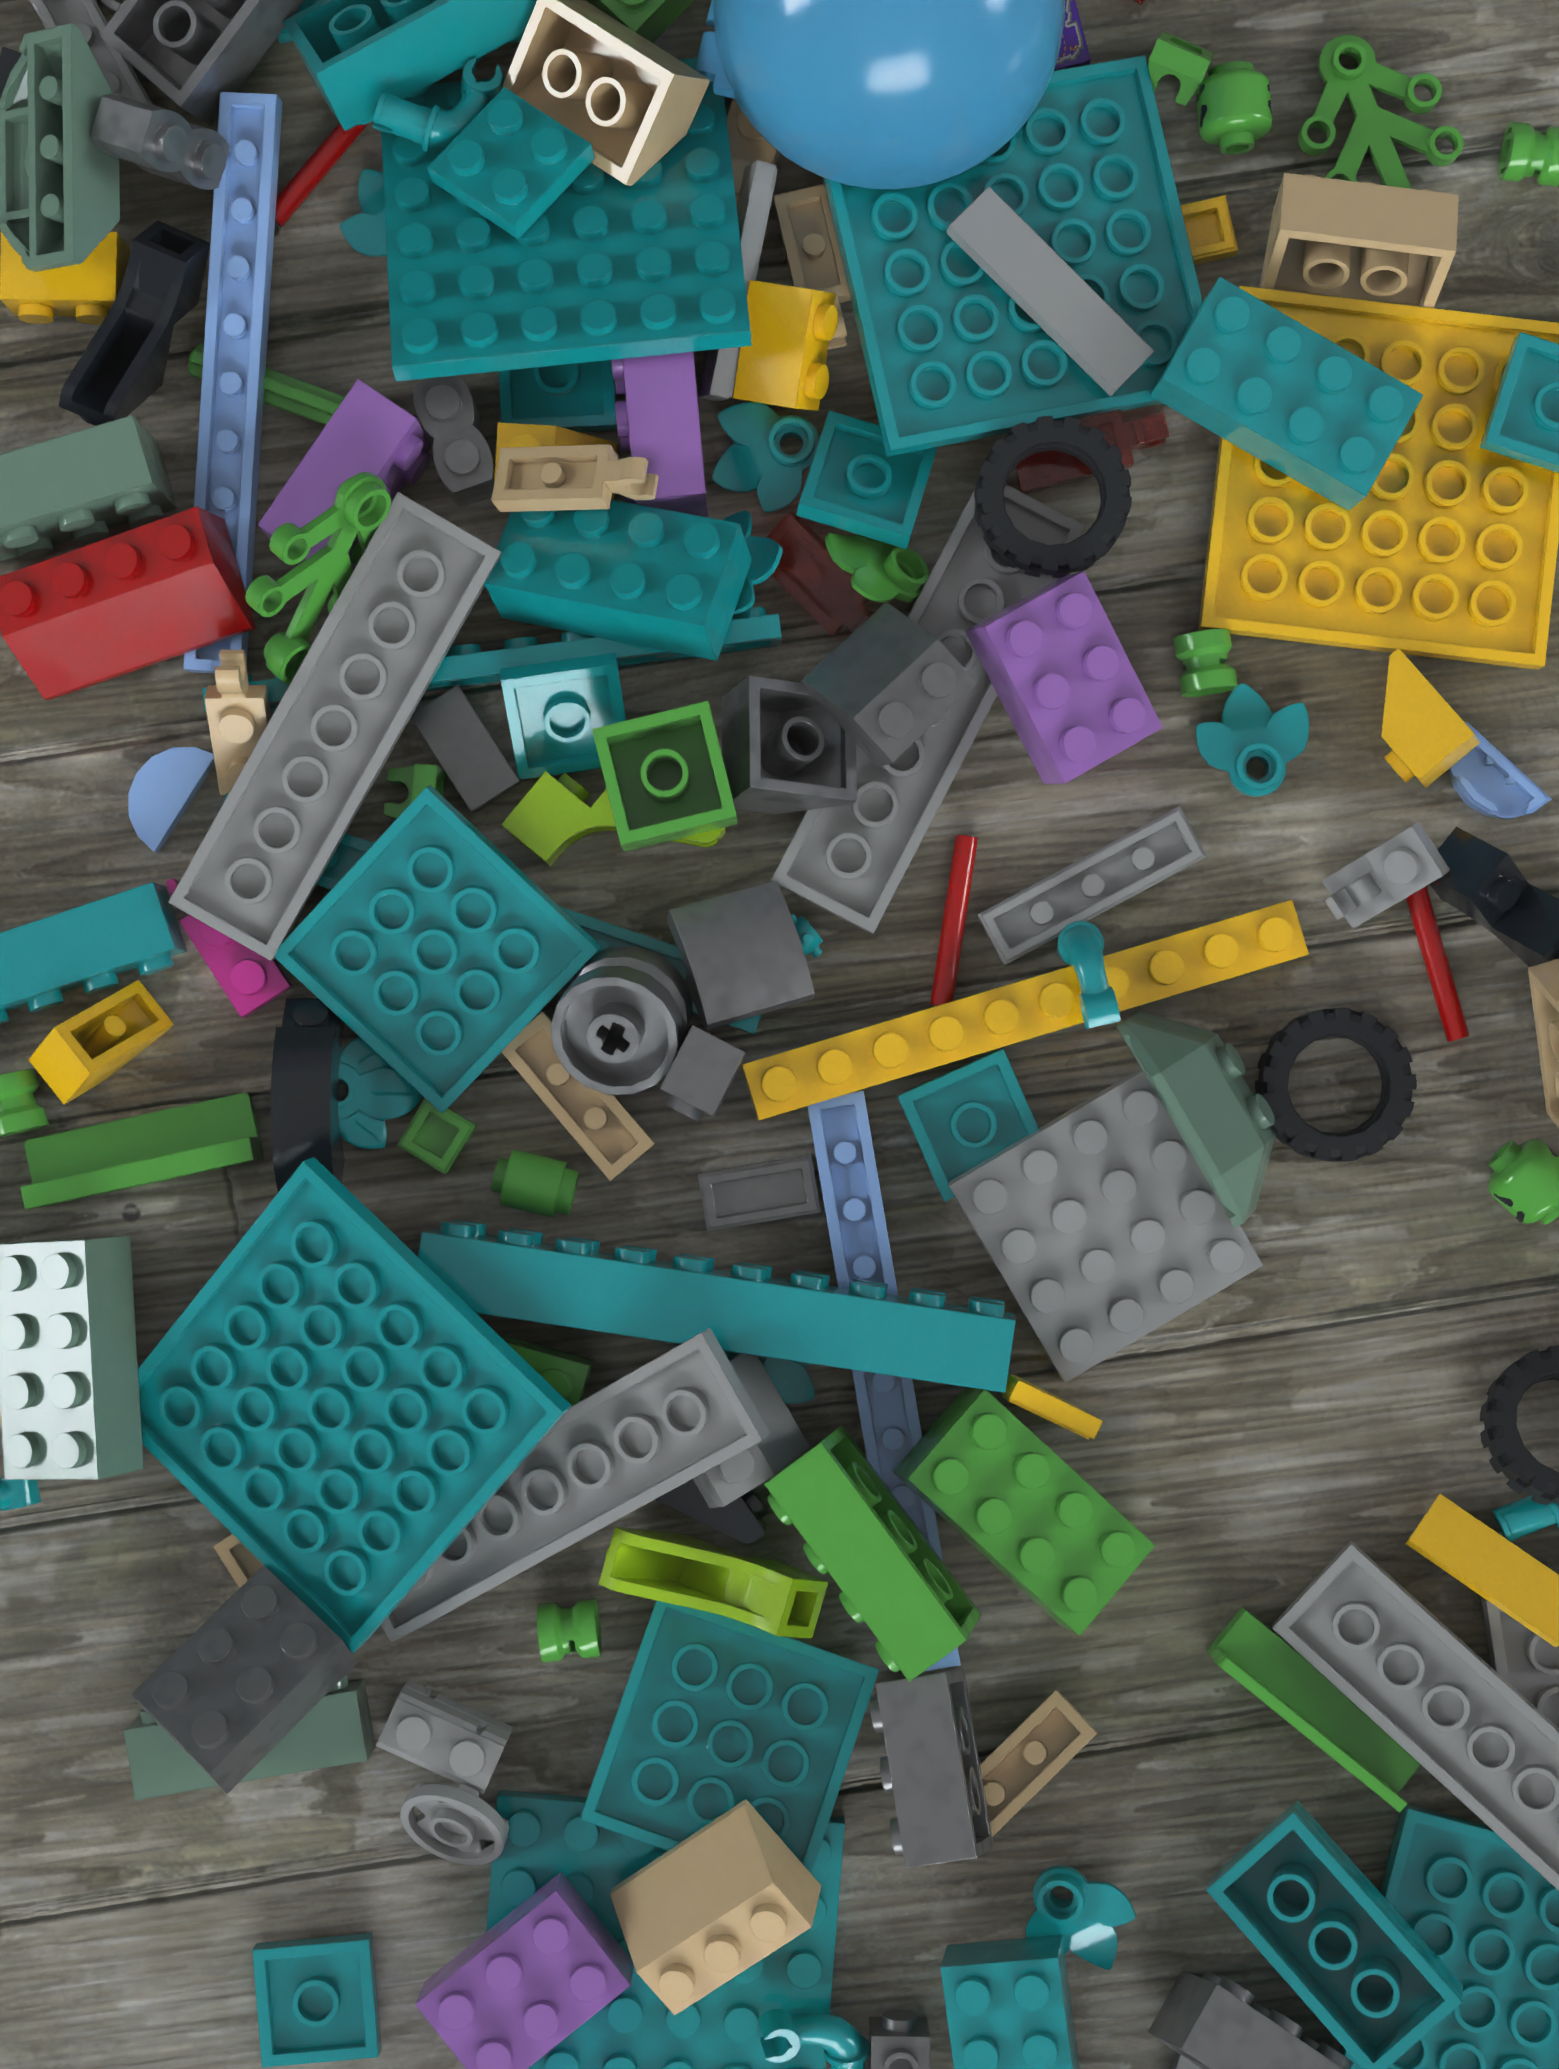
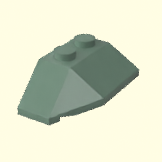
M72 23L24 34L19 48L22 55L11 70L0 99V230L14 250L22 257L21 261L26 268L34 272L81 264L120 221L119 158L105 154L90 139L101 97L112 95L113 92L80 28Z
M1138 1011L1116 1027L1134 1054L1235 1228L1243 1224L1257 1208L1276 1132L1272 1127L1275 1124L1274 1114L1262 1095L1259 1093L1254 1095L1242 1076L1245 1074V1066L1239 1053L1230 1043L1224 1045L1218 1033Z

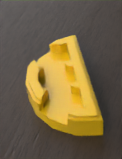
M1009 1374L1007 1378L1006 1393L1001 1392L1003 1394L1002 1397L1007 1401L1088 1440L1089 1438H1095L1103 1423L1102 1420L1013 1374Z

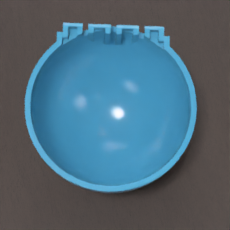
M711 0L706 24L714 28L715 32L706 31L703 33L694 70L710 79L711 82H714V94L735 99L739 108L761 136L781 154L804 169L826 179L869 189L919 187L956 176L980 164L1005 145L1030 118L1047 89L1059 56L1064 29L1065 0Z

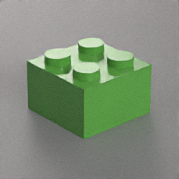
M708 700L592 729L620 845L624 852L738 824Z

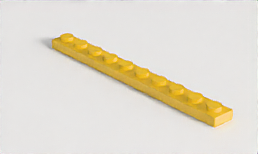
M1289 900L1105 955L1103 958L1108 984L1114 990L1119 1012L1303 957L1309 955L1293 900ZM1073 966L1065 967L742 1064V1071L757 1121L1084 1023L1079 1002L1081 987Z

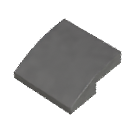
M777 880L669 910L667 923L686 965L685 983L705 1030L813 1000L815 992L806 958L792 916Z

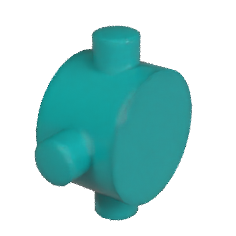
M791 914L804 955L807 956L810 953L814 958L818 957L823 952L819 947L823 940L802 915L796 918L794 914Z

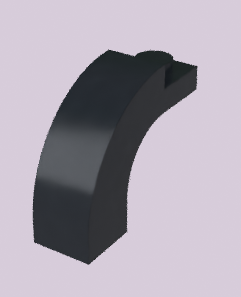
M286 998L282 1027H276L271 1076V1138L278 1192L301 1163L313 1157L342 1183L345 1158L339 1129L338 1077L345 1023L319 998Z

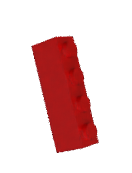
M198 506L0 576V631L2 637L42 697L46 700L78 691L256 629L250 606L245 600L246 592L225 519Z

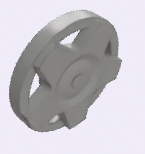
M420 1782L411 1789L400 1811L402 1825L409 1836L430 1853L451 1862L465 1865L491 1863L501 1855L507 1842L509 1833L508 1820L503 1819L492 1806L479 1798V1791L464 1784H460L456 1788L441 1784L426 1785ZM414 1806H416L423 1813L416 1816L414 1812ZM484 1840H492L495 1843L486 1847Z

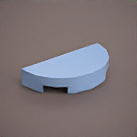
M1465 722L1476 735L1480 744L1448 770L1453 788L1467 806L1486 817L1508 820L1534 813L1552 800L1468 722Z
M172 747L152 756L136 773L128 793L129 818L137 836L153 852L159 854L214 767L215 762L212 753L197 747Z

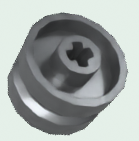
M637 946L609 947L594 954L572 977L567 990L563 993L556 1006L550 1026L553 1049L564 1069L585 1087L608 1095L636 1094L656 1085L670 1070L687 1034L693 1015L691 995L682 975L676 967L660 954Z

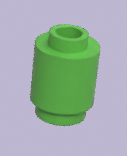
M513 1149L510 1159L499 1157L492 1180L491 1191L501 1193L499 1205L550 1218H553L555 1213L569 1216L580 1171L567 1168V1162Z

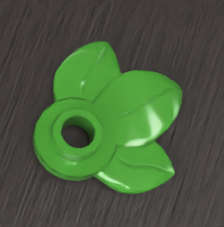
M829 532L825 536V544L832 560L842 570L852 574V588L867 599L880 603H886L892 599L904 602L915 601L929 578V570L925 561L911 548L907 547V549L858 534L853 536Z

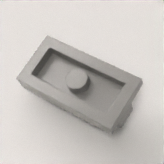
M1418 821L1324 878L1322 882L1331 894L1324 901L1337 920L1345 916L1353 929L1444 876L1450 869Z

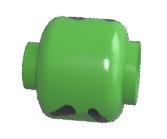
M1232 61L1218 64L1208 71L1209 76L1203 79L1196 90L1199 135L1205 142L1220 146V152L1223 154L1235 155L1246 153L1255 147L1254 141L1264 137L1272 128L1269 79L1260 71L1254 70V65L1250 62Z
M1534 1138L1520 1145L1516 1144L1513 1140L1505 1143L1488 1162V1165L1494 1170L1487 1184L1488 1191L1523 1224L1541 1221L1545 1225L1552 1222L1559 1216V1156L1540 1139Z

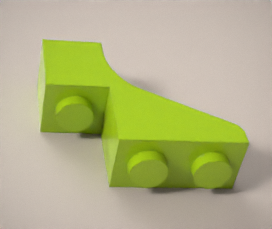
M546 771L501 824L507 832L550 867L568 847L578 840L598 832H617L607 788L590 808L585 804V801L591 794L566 773H563L557 781ZM724 827L669 842L711 848L722 839L726 831Z
M623 1527L614 1528L598 1583L616 1592L729 1617L775 1636L797 1638L813 1637L828 1586L827 1581L779 1560L739 1556L691 1534Z

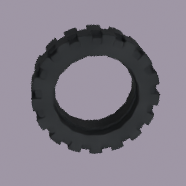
M1053 416L1038 417L1035 422L1029 424L1023 422L1016 425L1010 430L1009 434L1003 438L1000 437L995 442L979 472L974 493L975 518L977 525H980L984 533L983 539L991 550L995 549L1001 555L1000 560L1012 568L1017 566L1025 570L1024 574L1040 577L1043 574L1052 575V578H1061L1069 575V573L1078 570L1082 572L1090 568L1097 560L1104 557L1110 551L1120 536L1130 512L1132 503L1129 489L1131 486V476L1129 470L1125 469L1121 462L1123 456L1115 444L1110 446L1104 440L1105 434L1094 426L1088 429L1085 426L1079 425L1081 420L1065 417L1063 421L1053 420ZM1058 451L1075 456L1090 468L1099 484L1101 504L1096 521L1084 535L1069 543L1047 545L1030 540L1015 528L1006 512L1004 489L1008 476L1020 461L1035 453Z
M1349 1008L1313 1011L1288 1022V1025L1282 1030L1277 1031L1268 1042L1270 1045L1267 1047L1266 1052L1262 1053L1257 1068L1260 1070L1258 1080H1255V1093H1259L1264 1097L1274 1114L1275 1124L1272 1127L1276 1132L1275 1137L1283 1144H1287L1290 1148L1294 1149V1152L1322 1161H1354L1379 1152L1389 1140H1394L1403 1130L1401 1125L1406 1117H1410L1415 1103L1411 1099L1412 1090H1416L1417 1080L1416 1074L1411 1073L1409 1064L1413 1061L1407 1047L1402 1048L1397 1040L1398 1034L1391 1027L1384 1026L1377 1021L1378 1018ZM1327 1037L1348 1038L1365 1047L1377 1062L1382 1079L1380 1102L1372 1116L1357 1129L1339 1134L1322 1132L1305 1123L1293 1108L1288 1092L1290 1069L1298 1054L1312 1042Z
M1559 1345L1550 1346L1543 1351L1538 1349L1531 1351L1505 1369L1489 1387L1486 1393L1488 1395L1487 1402L1482 1405L1480 1411V1421H1484L1485 1428L1480 1433L1483 1448L1489 1447L1492 1455L1489 1462L1497 1474L1501 1471L1509 1479L1506 1484L1519 1494L1525 1491L1532 1495V1501L1543 1505H1548L1551 1502L1559 1504V1472L1538 1462L1524 1446L1517 1428V1407L1524 1392L1534 1384L1547 1380L1559 1381Z

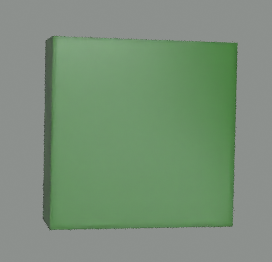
M424 1098L397 1146L448 1175L478 1125L450 1108L441 1113Z

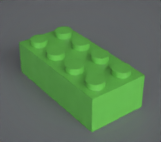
M965 1387L892 1471L1060 1626L1079 1636L1155 1547V1544L994 1396L984 1389Z
M842 1425L805 1451L764 1484L771 1493L767 1499L776 1516L786 1525L793 1523L806 1541L803 1549L809 1561L820 1573H830L842 1590L839 1593V1598L843 1607L857 1623L865 1621L878 1639L875 1642L876 1650L890 1670L895 1673L901 1670L910 1682L967 1641L982 1614Z

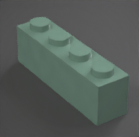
M346 1674L240 1782L367 1761L376 1746L365 1679L348 1681ZM144 1709L140 1710V1717L136 1718L124 1729L135 1800L219 1786Z

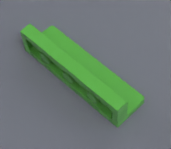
M239 1093L28 1139L25 1141L24 1147L32 1184L20 1186L24 1208L33 1209L264 1159L252 1097L249 1093Z
M1241 1607L1206 1650L1209 1656L1220 1668L1398 1812H1401L1408 1803L1398 1793L1421 1764L1291 1645L1244 1607Z

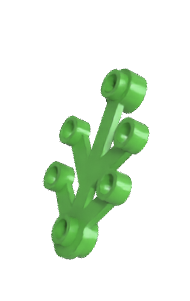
M1341 35L1333 38L1325 45L1319 56L1318 72L1326 86L1313 116L1305 121L1298 134L1300 148L1311 156H1319L1328 151L1336 136V128L1333 121L1345 97H1347L1355 116L1354 123L1333 170L1327 173L1325 178L1357 182L1356 174L1368 149L1382 185L1412 189L1392 141L1426 155L1432 164L1439 167L1448 166L1456 160L1464 146L1463 137L1456 128L1442 126L1434 131L1378 107L1371 90L1374 89L1404 100L1407 109L1415 114H1426L1435 107L1442 95L1441 83L1434 75L1421 73L1411 78L1376 63L1372 47L1364 39L1355 35ZM1342 55L1353 57L1357 61L1358 67L1353 70L1343 68L1339 62V57ZM1419 86L1427 88L1431 93V100L1420 101L1414 95V88ZM1311 128L1321 129L1326 135V141L1323 143L1312 142L1308 137L1307 131ZM1435 140H1448L1452 144L1453 153L1443 154L1439 152L1435 146Z
M362 472L344 481L337 490L334 505L302 528H299L294 523H285L278 527L271 536L269 547L272 553L288 565L300 563L308 555L311 547L331 535L324 548L277 581L268 575H263L256 578L246 591L245 600L247 604L261 616L271 617L276 615L288 600L306 588L287 631L279 632L272 636L264 648L267 668L287 685H290L312 646L307 639L331 588H333L334 594L328 602L329 614L353 573L348 552L356 535L359 542L355 545L351 556L352 562L355 565L358 564L378 526L389 513L391 497L386 491L384 482L371 472Z

